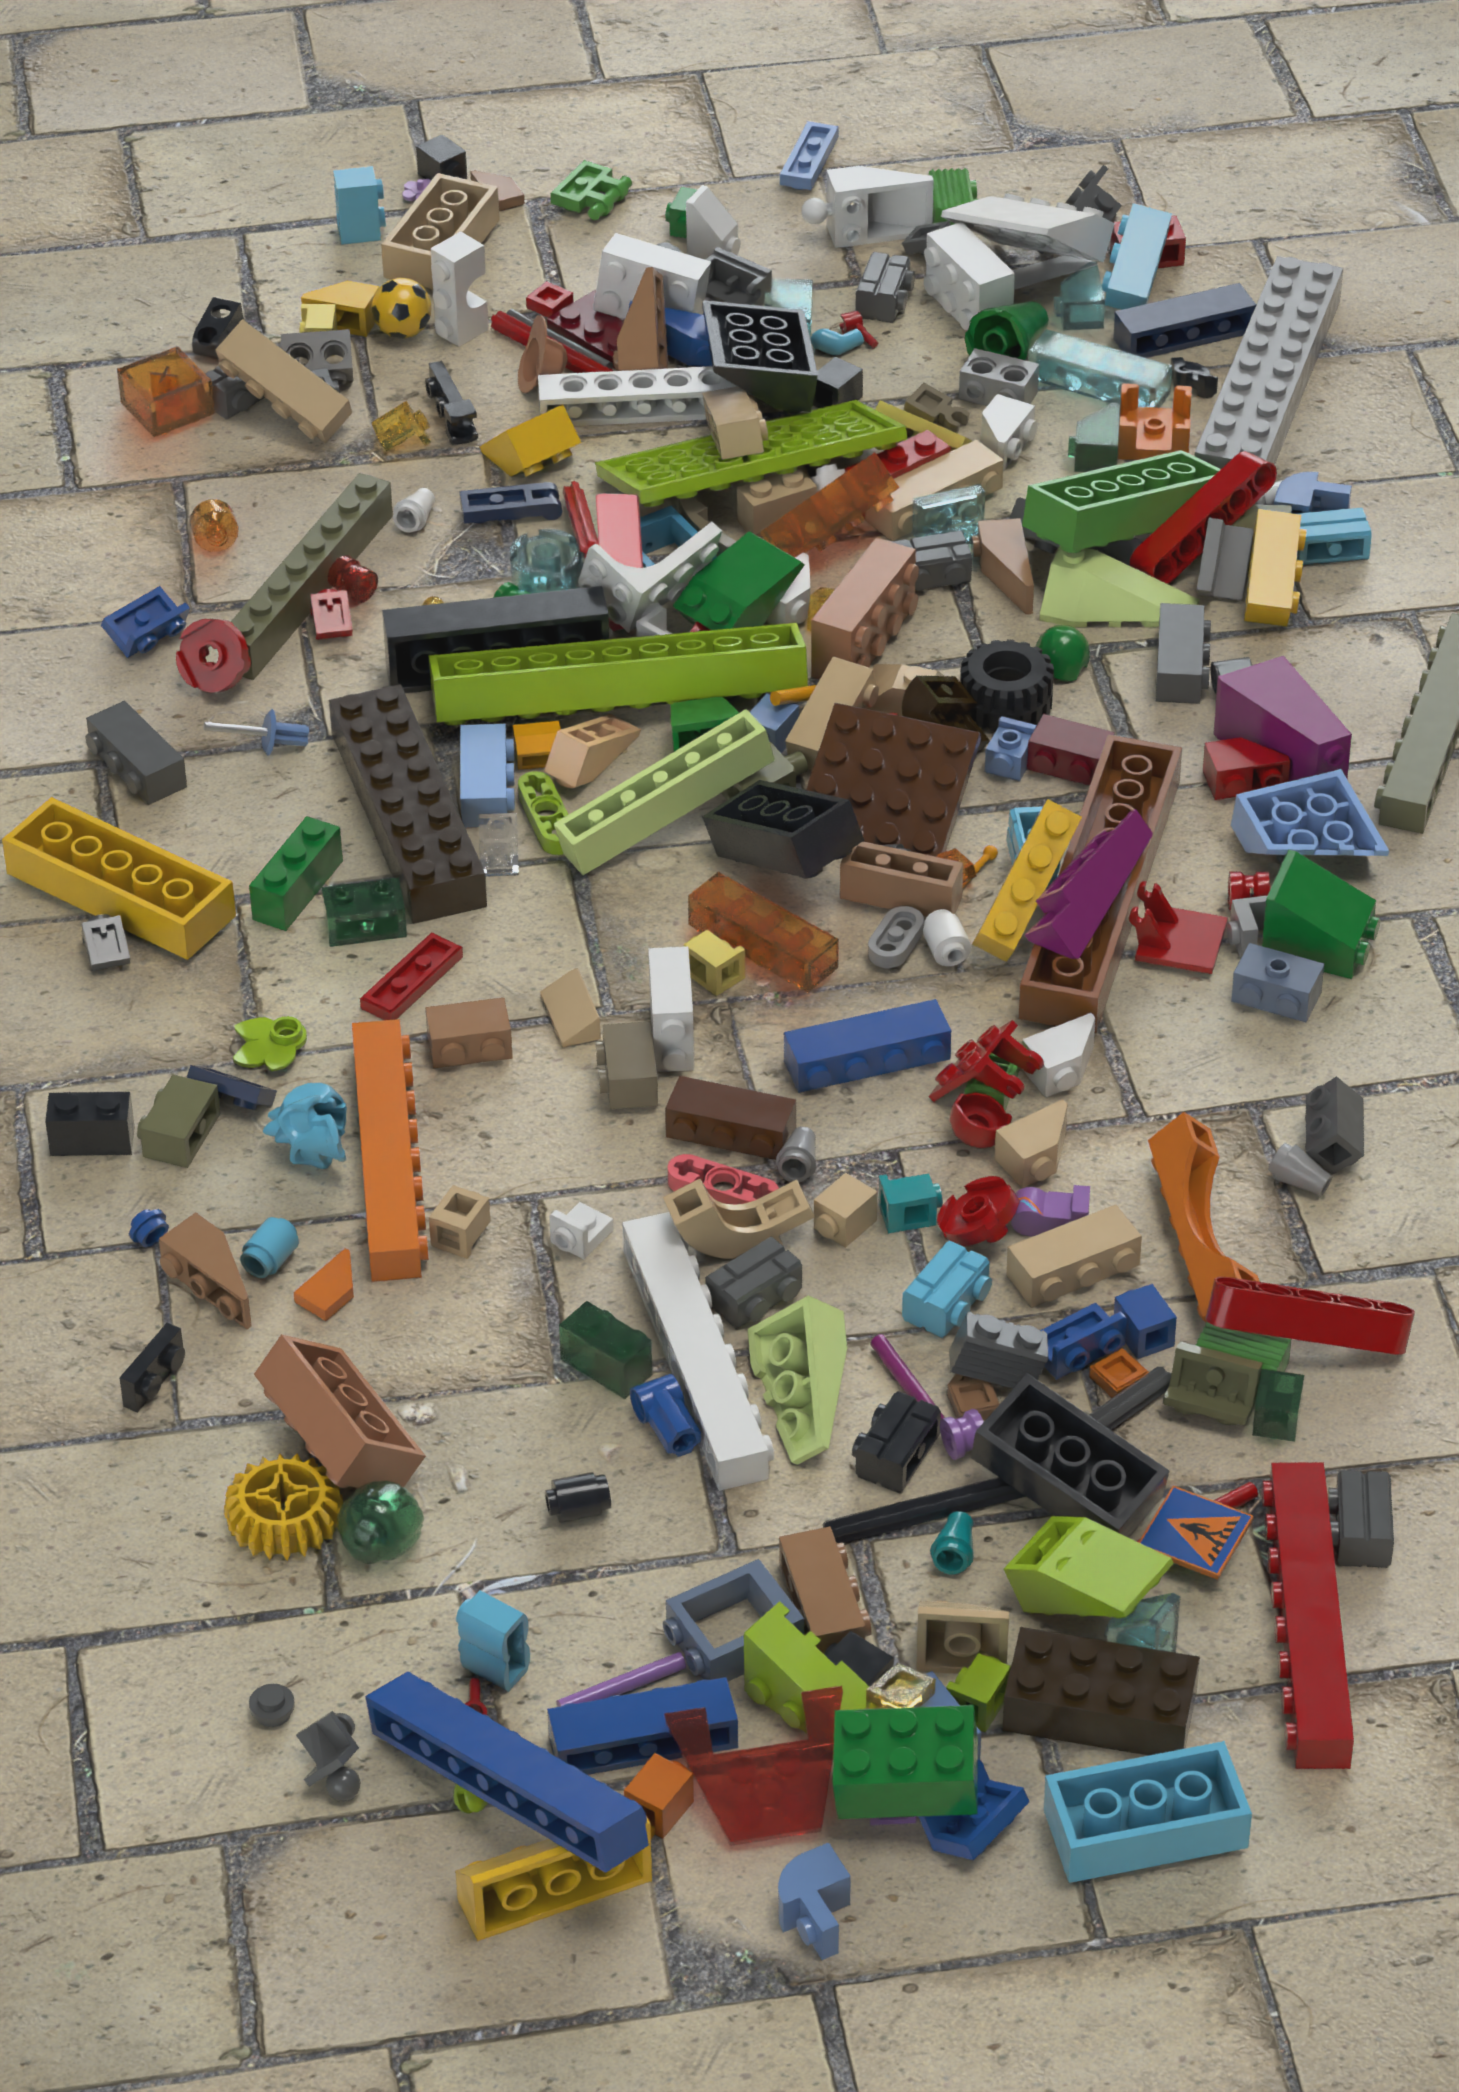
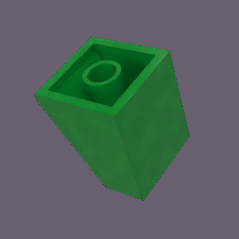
M1288 850L1266 898L1262 946L1324 963L1325 973L1352 979L1358 964L1364 966L1370 948L1369 939L1375 941L1379 931L1380 918L1375 917L1376 900L1300 853Z

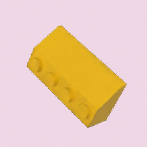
M648 1818L646 1831L649 1846L606 1873L550 1839L528 1846H519L508 1853L485 1861H475L464 1868L455 1870L457 1899L476 1940L480 1941L651 1882V1830Z

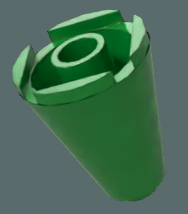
M1029 301L988 308L978 312L969 321L968 331L965 332L964 340L967 352L970 356L974 348L1026 360L1048 326L1049 318L1045 308L1037 302Z

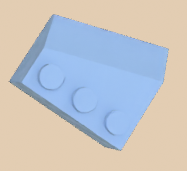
M1341 769L1236 794L1231 827L1246 853L1286 855L1288 850H1293L1301 855L1388 856L1389 849Z

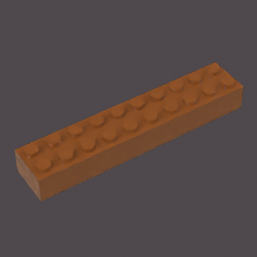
M1108 734L1080 812L1082 819L1071 838L1059 875L1095 836L1104 830L1107 832L1113 831L1128 813L1134 809L1138 811L1151 829L1153 836L1080 958L1071 959L1034 944L1020 983L1019 1019L1058 1026L1092 1013L1095 1017L1094 1033H1097L1132 924L1129 922L1130 911L1133 907L1139 906L1140 899L1137 896V890L1141 882H1147L1180 783L1182 747Z

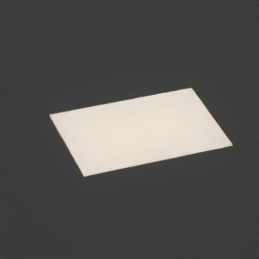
M1063 255L1012 270L1015 273L1014 290L1097 266L1098 264L1092 260Z

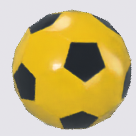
M402 277L388 280L380 286L373 297L371 306L373 319L379 329L390 337L401 339L416 336L428 324L432 312L430 296L425 288L413 279Z

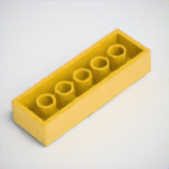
M50 797L2 839L7 874L94 916L100 914H108L111 917L120 915L124 930L184 959H190L236 917L233 881L53 797Z

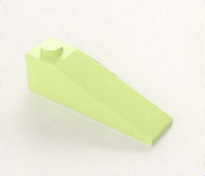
M808 1295L747 1329L751 1368L754 1375L763 1382L766 1390L763 1394L767 1405L774 1408L778 1418L776 1423L778 1432L791 1462L797 1465L829 1449L847 1352L844 1311Z

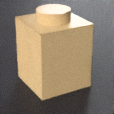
M844 1173L814 1199V1229L825 1238L832 1239L846 1248L877 1221L878 1191L851 1175Z

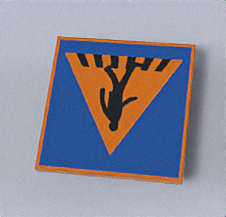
M1173 1485L1139 1540V1543L1172 1558L1173 1563L1218 1580L1253 1522L1254 1516Z

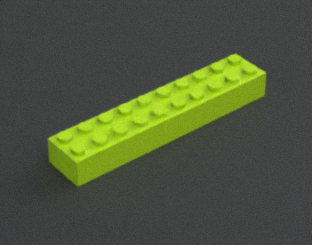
M797 623L429 656L432 699L437 722H444L446 725H460L470 719L496 722L502 720L503 716L514 715L524 719H531L540 716V713L555 712L558 715H572L581 709L607 712L613 710L614 706L625 705L641 709L651 706V703L666 702L671 705L675 702L711 697L725 698V696L740 695L742 698L752 699L760 697L762 693L808 686L806 645Z

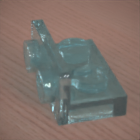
M981 484L913 498L912 533L915 538L962 531L966 544H971V536L977 535L978 521L984 520L985 491Z

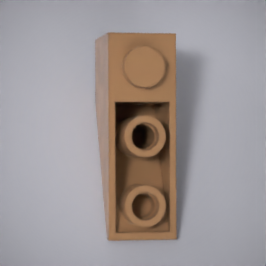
M195 1212L159 1238L160 1264L169 1277L179 1279L198 1298L206 1299L217 1307L228 1320L233 1319L245 1329H249L252 1326L249 1297L223 1231Z

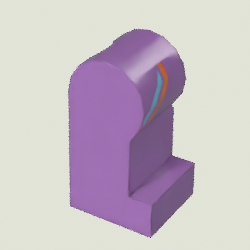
M1074 1185L1073 1193L1045 1192L1035 1187L1022 1188L1015 1193L1020 1202L1015 1215L1011 1219V1224L1014 1230L1021 1235L1033 1237L1089 1215L1090 1186Z

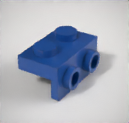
M161 586L103 618L101 627L124 655L129 658L139 651L142 654L150 651L158 643V640L167 635L173 637L179 634L187 625L185 621L191 608L187 603L177 607Z
M1095 1302L1042 1329L1047 1333L1048 1361L1045 1363V1368L1057 1380L1071 1372L1081 1370L1087 1364L1106 1354L1116 1352L1125 1345L1127 1317L1122 1312L1109 1316Z
M978 1760V1814L918 1817L933 1851L974 1860L985 1851L986 1847L1006 1826L1013 1822L1015 1817L1029 1803V1799L1023 1787L990 1780L983 1762Z

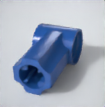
M670 1373L630 1388V1400L637 1418L642 1424L649 1422L667 1453H673L680 1457L691 1453L693 1448L701 1442V1431L685 1407L682 1390L673 1374Z

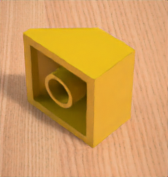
M560 405L504 431L479 448L487 458L510 477L520 472H523L525 477H528L544 469L542 462L548 459H552L553 463L556 464L572 456L573 454L570 449L580 444L581 440L564 405Z

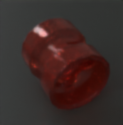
M349 555L339 557L330 567L327 576L330 586L338 591L347 590L348 598L356 603H363L369 600L378 586L377 574L368 567H361L360 562Z

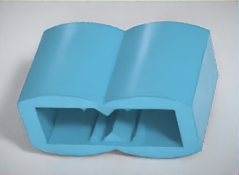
M479 1590L472 1599H467L462 1603L456 1615L458 1633L461 1638L458 1645L460 1661L465 1669L509 1692L523 1677L529 1667L530 1648L526 1643L529 1628L528 1618L524 1613Z

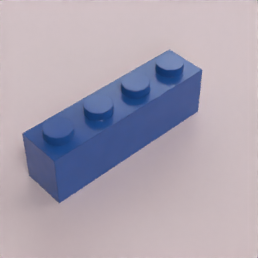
M933 999L784 1032V1063L798 1093L950 1060L952 1030L937 1000Z
M726 1677L700 1680L695 1683L668 1688L660 1687L650 1691L622 1696L614 1695L605 1699L577 1704L569 1703L547 1709L549 1740L553 1755L569 1765L576 1766L587 1775L645 1765L654 1753L668 1760L738 1748V1717Z

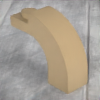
M701 1179L663 1197L673 1222L683 1239L697 1251L718 1258L735 1259L771 1236L783 1245L779 1235L815 1218L803 1189L797 1180L745 1204L732 1205L715 1200L709 1194Z

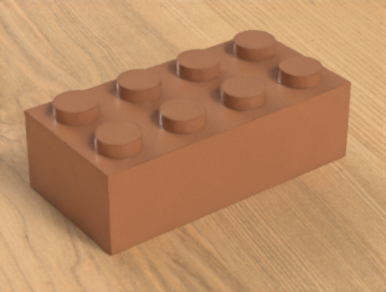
M875 538L811 619V677L820 680L832 657L870 667L876 656L882 655L886 643L892 635L896 636L899 633L902 622L908 615H912L915 612L918 604V594H915V582L919 574V566L916 565V549L881 538Z
M281 1334L254 1373L255 1377L265 1388L263 1391L265 1396L277 1404L285 1415V1422L300 1434L306 1442V1450L320 1460L327 1470L326 1475L329 1480L339 1487L347 1488L351 1486L364 1489L371 1494H378L380 1492L398 1496L426 1457L342 1348Z

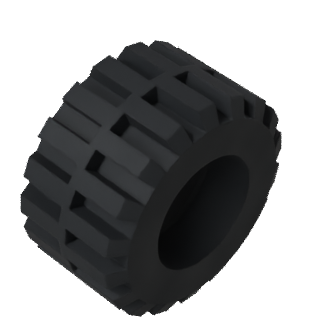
M1007 639V641L993 640L990 644L982 643L977 646V650L971 649L967 653V658H963L961 662L960 682L977 702L976 706L968 714L980 728H989L990 731L996 732L1001 716L1038 725L1043 714H1050L1053 699L1054 667L1049 656L1042 654L1043 650L1038 647H1031L1030 643L1022 641L1019 643L1015 642V640Z

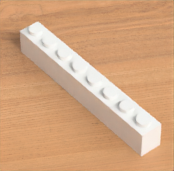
M670 1212L622 1222L623 1252L670 1370L680 1385L685 1407L701 1431L700 1445L718 1490L721 1491L768 1480L769 1461L774 1460L773 1445L769 1435L762 1436L760 1431L762 1427L761 1417L757 1405H750L748 1402L749 1390L747 1381L743 1373L737 1374L735 1370L737 1364L734 1349L731 1343L725 1344L723 1341L724 1328L719 1314H712L711 1312L712 1300L710 1291L706 1284L700 1285V1270L695 1255H688V1243L676 1228Z

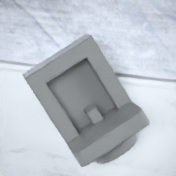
M1267 896L1232 900L1230 922H1227V937L1229 944L1236 946L1240 959L1249 943L1257 945L1258 931L1264 930Z

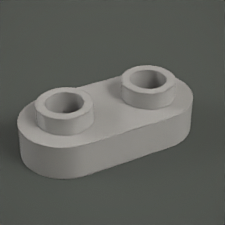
M908 906L895 907L888 911L868 941V957L870 961L882 968H893L903 964L923 935L924 917L922 913Z

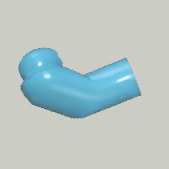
M822 328L815 331L811 336V344L815 349L834 356L862 345L864 342L863 335L858 329L851 330L842 335Z

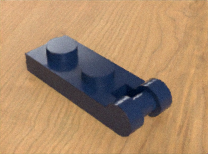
M552 482L459 491L464 524L506 519L518 520L535 516H543L547 520H556L563 512L559 500L558 487Z

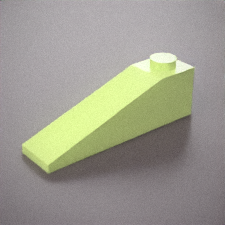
M1059 546L1050 566L1039 620L1072 627H1087V622H1108L1109 627H1121V622L1140 621L1145 627H1159L1160 603L1199 605V599L1097 550L1085 548L1082 552L1070 553L1062 550L1061 546Z

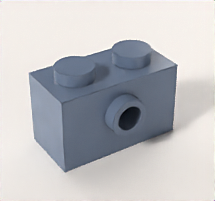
M1249 943L1233 973L1231 1002L1307 1022L1322 993L1324 963Z

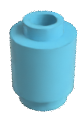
M267 1218L243 1246V1254L240 1256V1261L245 1270L257 1278H266L268 1275L275 1274L299 1245V1238L295 1227L283 1218Z

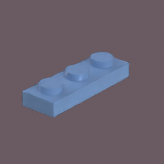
M807 121L780 173V185L797 190H812L839 137V126Z

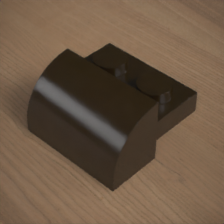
M916 675L910 682L902 700V717L980 732L981 742L978 751H982L990 742L988 737L968 714L976 706L977 702L956 676Z

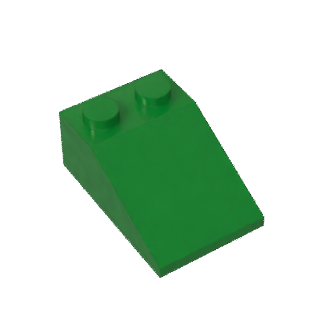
M749 531L696 573L673 604V607L692 625L699 622L709 630L763 626L805 564Z

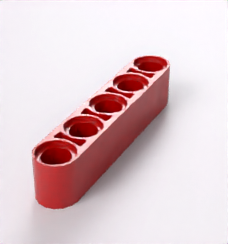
M1247 451L1238 453L1134 550L1129 565L1166 584L1172 582L1203 552L1208 519H1221L1225 525H1232L1274 485L1277 478L1276 466Z
M1216 1277L1205 1319L1214 1326L1229 1330L1402 1355L1406 1353L1415 1311L1405 1305L1388 1301L1232 1277Z

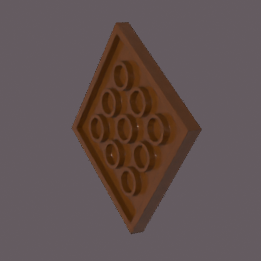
M834 703L806 790L849 799L864 837L863 842L877 845L902 844L904 848L910 849L912 852L944 858L981 742L980 732Z

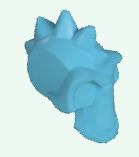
M307 1083L298 1086L286 1095L280 1107L268 1113V1117L272 1121L264 1127L263 1133L275 1137L276 1143L290 1144V1161L292 1164L311 1165L319 1169H326L331 1165L333 1158L339 1162L346 1161L345 1151L342 1148L340 1139L345 1133L346 1103L329 1085Z

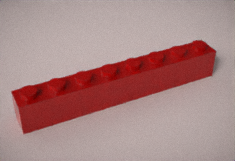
M1271 1462L1270 1480H1262L1261 1497L1262 1506L1270 1507L1271 1513L1265 1514V1539L1273 1540L1274 1547L1268 1548L1269 1574H1277V1581L1271 1584L1272 1608H1280L1281 1615L1275 1616V1642L1283 1643L1284 1651L1278 1652L1279 1678H1287V1687H1282L1281 1707L1282 1714H1290L1291 1723H1285L1286 1750H1294L1295 1769H1351L1354 1735L1324 1462Z

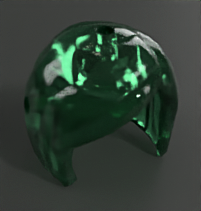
M388 1480L373 1481L359 1487L344 1501L337 1515V1529L343 1545L353 1558L365 1564H374L382 1560L390 1561L397 1559L409 1551L421 1536V1529L425 1518L418 1501L401 1484Z

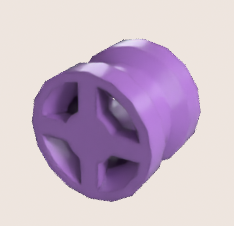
M976 1409L965 1411L963 1416L957 1419L949 1416L940 1420L941 1438L948 1455L953 1460L963 1458L966 1452L971 1451L973 1448L975 1432L984 1423Z

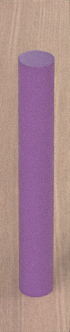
M681 1652L674 1653L556 1701L557 1707L569 1703L577 1704L621 1695L686 1669L685 1659Z

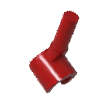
M859 311L840 314L843 322L839 326L843 334L858 329L862 333L863 339L872 348L877 347L878 341L863 326V319Z
M472 1678L469 1681V1701L465 1704L479 1713L488 1716L486 1706L480 1701V1680Z

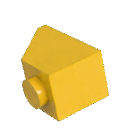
M347 280L304 293L301 297V303L335 304L337 330L350 329V334L367 337L375 325L371 306L379 286Z

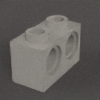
M350 329L281 334L282 349L294 359L298 357L306 358L309 362L304 366L310 371L327 368L331 380H337L339 385H343L347 381H353ZM331 355H339L343 358L338 364H331L326 361Z
M974 348L960 370L959 399L988 406L994 397L999 394L1031 404L1038 393L1039 364Z

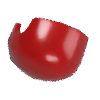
M977 1092L961 1093L952 1105L949 1122L954 1135L964 1144L977 1149H985L995 1145L996 1130L1011 1124L1012 1115L1006 1114L1003 1106L990 1095Z

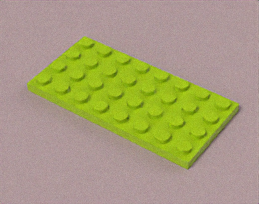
M857 400L815 409L811 412H803L766 421L768 440L762 441L764 448L762 453L722 460L712 436L707 435L595 462L598 477L624 494L637 495L639 503L643 504V506L653 507L663 504L665 498L673 496L679 499L691 498L698 494V490L710 488V490H723L731 487V482L739 480L756 482L764 479V474L772 472L789 474L797 471V466L805 464L822 466L830 463V458L838 456L843 458L859 457L864 454L863 450L871 448L887 450L896 447V442L908 439L905 425Z

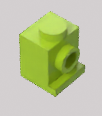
M978 1653L970 1667H963L958 1673L955 1683L950 1681L946 1689L960 1706L974 1705L976 1726L980 1731L986 1733L1004 1705V1694L1011 1666L1002 1663L995 1657Z

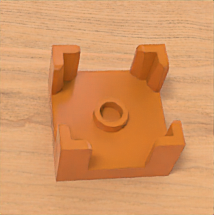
M1122 383L1118 459L1140 460L1179 450L1189 453L1192 386L1174 387L1173 408L1138 407L1139 385Z

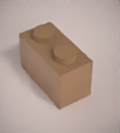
M504 997L425 1007L427 1037L433 1069L513 1059L511 1027Z

